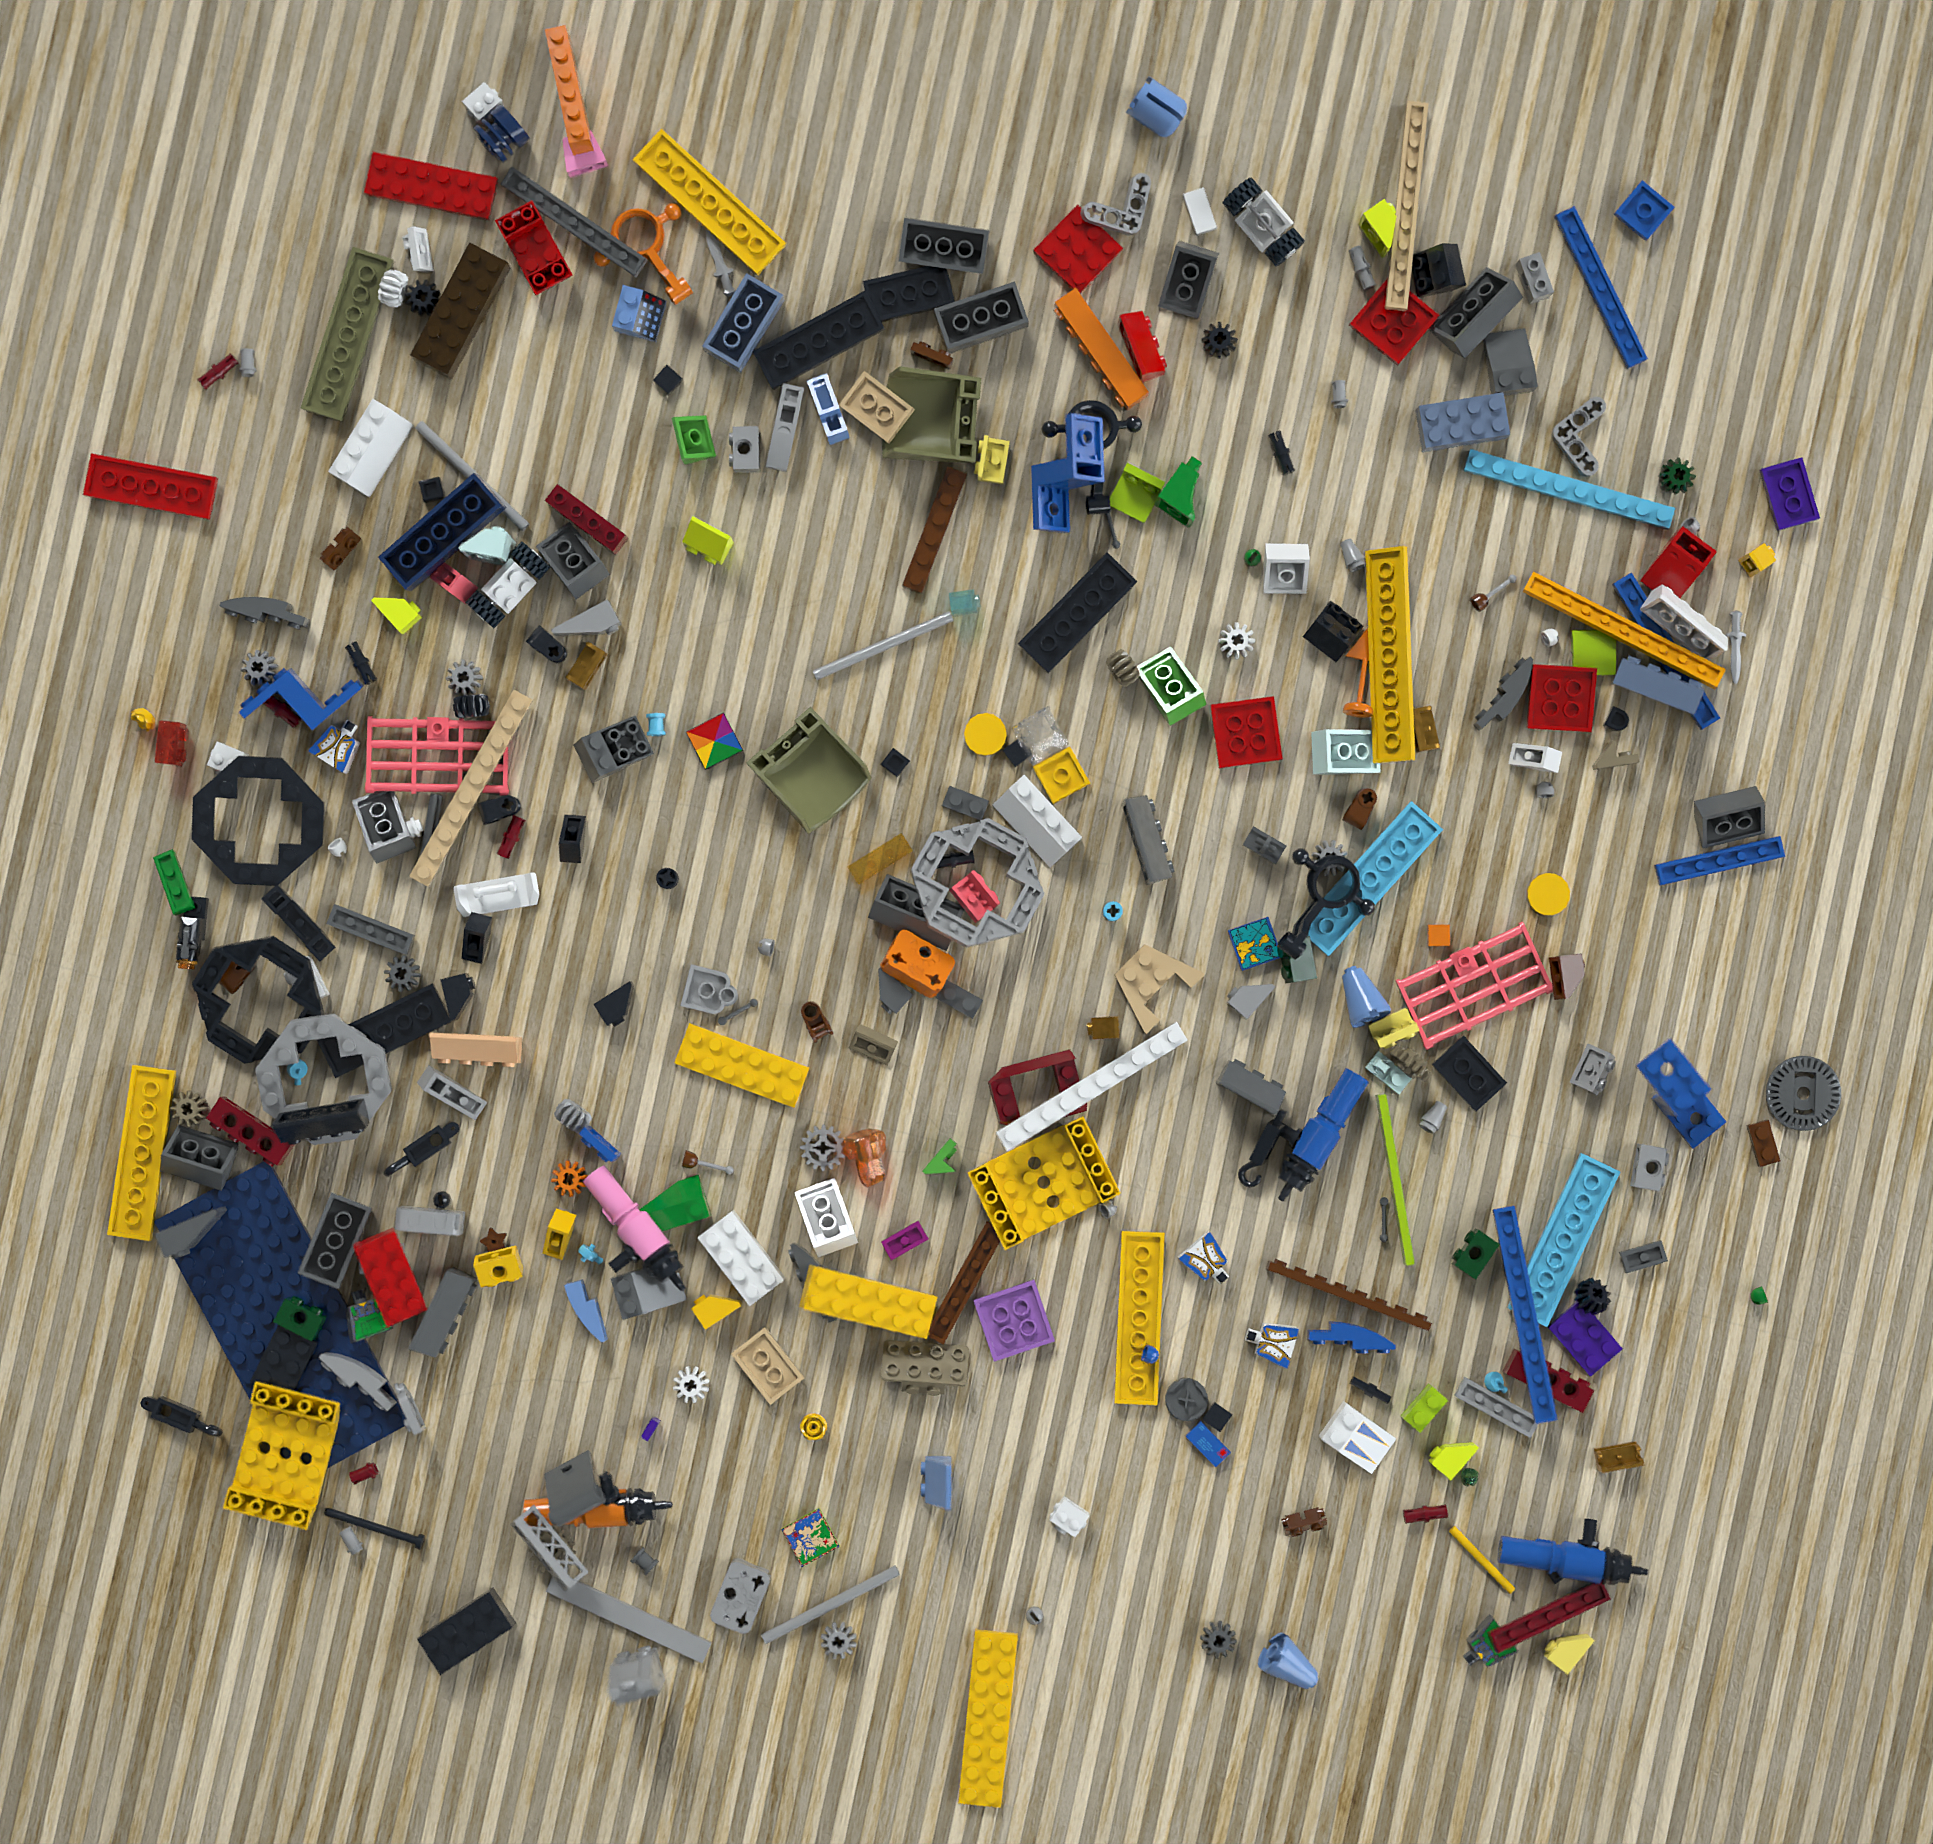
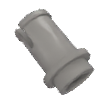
M248 348L241 349V368H239V372H241L243 377H253L256 372V368H254V350Z
M1345 380L1332 381L1333 400L1331 404H1333L1334 408H1345L1346 403H1348L1345 392Z
M351 1526L339 1533L349 1549L348 1553L350 1552L351 1555H354L363 1549V1543L359 1542Z

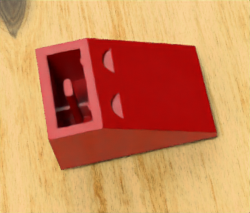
M1682 526L1674 533L1639 581L1651 590L1663 584L1665 587L1670 588L1677 597L1681 598L1706 568L1717 551Z

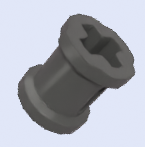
M642 1547L630 1562L636 1563L644 1571V1574L647 1575L659 1561L649 1556L645 1552V1548Z

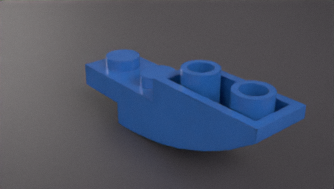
M1329 1321V1330H1307V1339L1313 1340V1344H1326V1341H1334V1344L1344 1345L1347 1344V1341H1350V1348L1356 1349V1353H1369V1349L1377 1350V1353H1390V1350H1396V1345L1384 1336L1365 1327L1350 1323Z

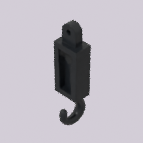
M1280 1109L1275 1119L1267 1123L1249 1158L1251 1161L1239 1169L1238 1179L1245 1187H1255L1261 1182V1175H1257L1254 1181H1248L1245 1178V1172L1253 1167L1262 1166L1267 1162L1285 1127L1281 1123L1286 1116V1111Z
M451 1122L443 1128L440 1125L436 1126L405 1147L403 1151L406 1155L384 1170V1176L389 1177L410 1163L417 1167L451 1144L450 1138L460 1131V1126L455 1122ZM439 1134L442 1137V1143L439 1146H433L430 1143L432 1135Z
M147 1396L141 1400V1407L152 1412L151 1418L179 1430L192 1433L196 1428L207 1435L216 1437L221 1436L223 1433L221 1428L212 1424L208 1426L200 1421V1411L167 1397L161 1396L156 1399ZM164 1405L172 1409V1413L168 1417L161 1414Z

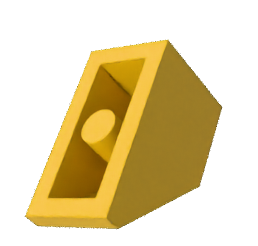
M1763 543L1738 561L1749 577H1752L1776 561L1774 557L1775 552L1769 545L1766 546Z
M556 1208L548 1225L542 1254L563 1260L574 1229L575 1214Z
M703 1294L693 1301L695 1305L691 1309L706 1330L739 1308L742 1302L716 1295L705 1297Z

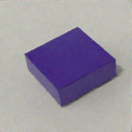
M652 1417L641 1438L648 1442L661 1420Z

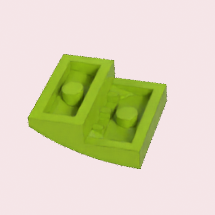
M1596 629L1572 630V666L1597 668V675H1616V639Z

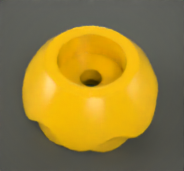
M137 708L131 712V719L136 721L140 728L146 729L147 732L151 729L153 730L155 718L149 711L144 708Z
M815 1413L806 1415L800 1424V1431L808 1440L821 1439L827 1430L825 1419Z

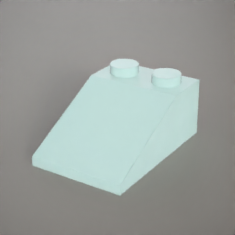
M1326 729L1311 732L1313 775L1381 773L1380 763H1373L1372 730Z

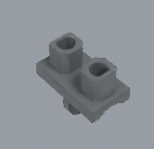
M1254 826L1243 843V846L1274 864H1277L1287 845Z

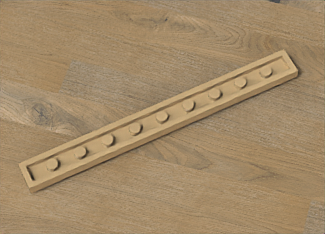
M1407 101L1395 205V215L1397 217L1390 253L1385 309L1406 311L1408 308L1429 103Z
M516 690L512 691L409 877L427 887L430 886L532 704V699Z

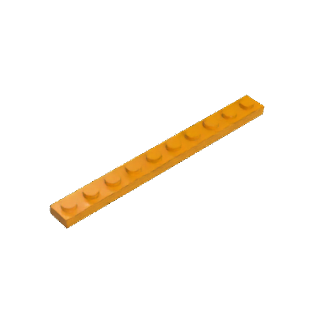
M1535 572L1532 573L1523 590V593L1714 690L1726 671L1725 668Z

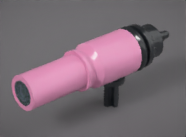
M605 1166L592 1172L583 1183L603 1208L602 1212L611 1224L618 1227L617 1235L625 1244L622 1246L625 1250L608 1263L612 1270L617 1273L632 1260L637 1263L642 1259L644 1261L642 1268H649L647 1271L649 1276L656 1277L661 1284L670 1279L680 1291H683L686 1286L677 1273L684 1266L678 1259V1252L676 1250L671 1251L673 1244H669L670 1241L649 1214L638 1209L639 1204L633 1203Z

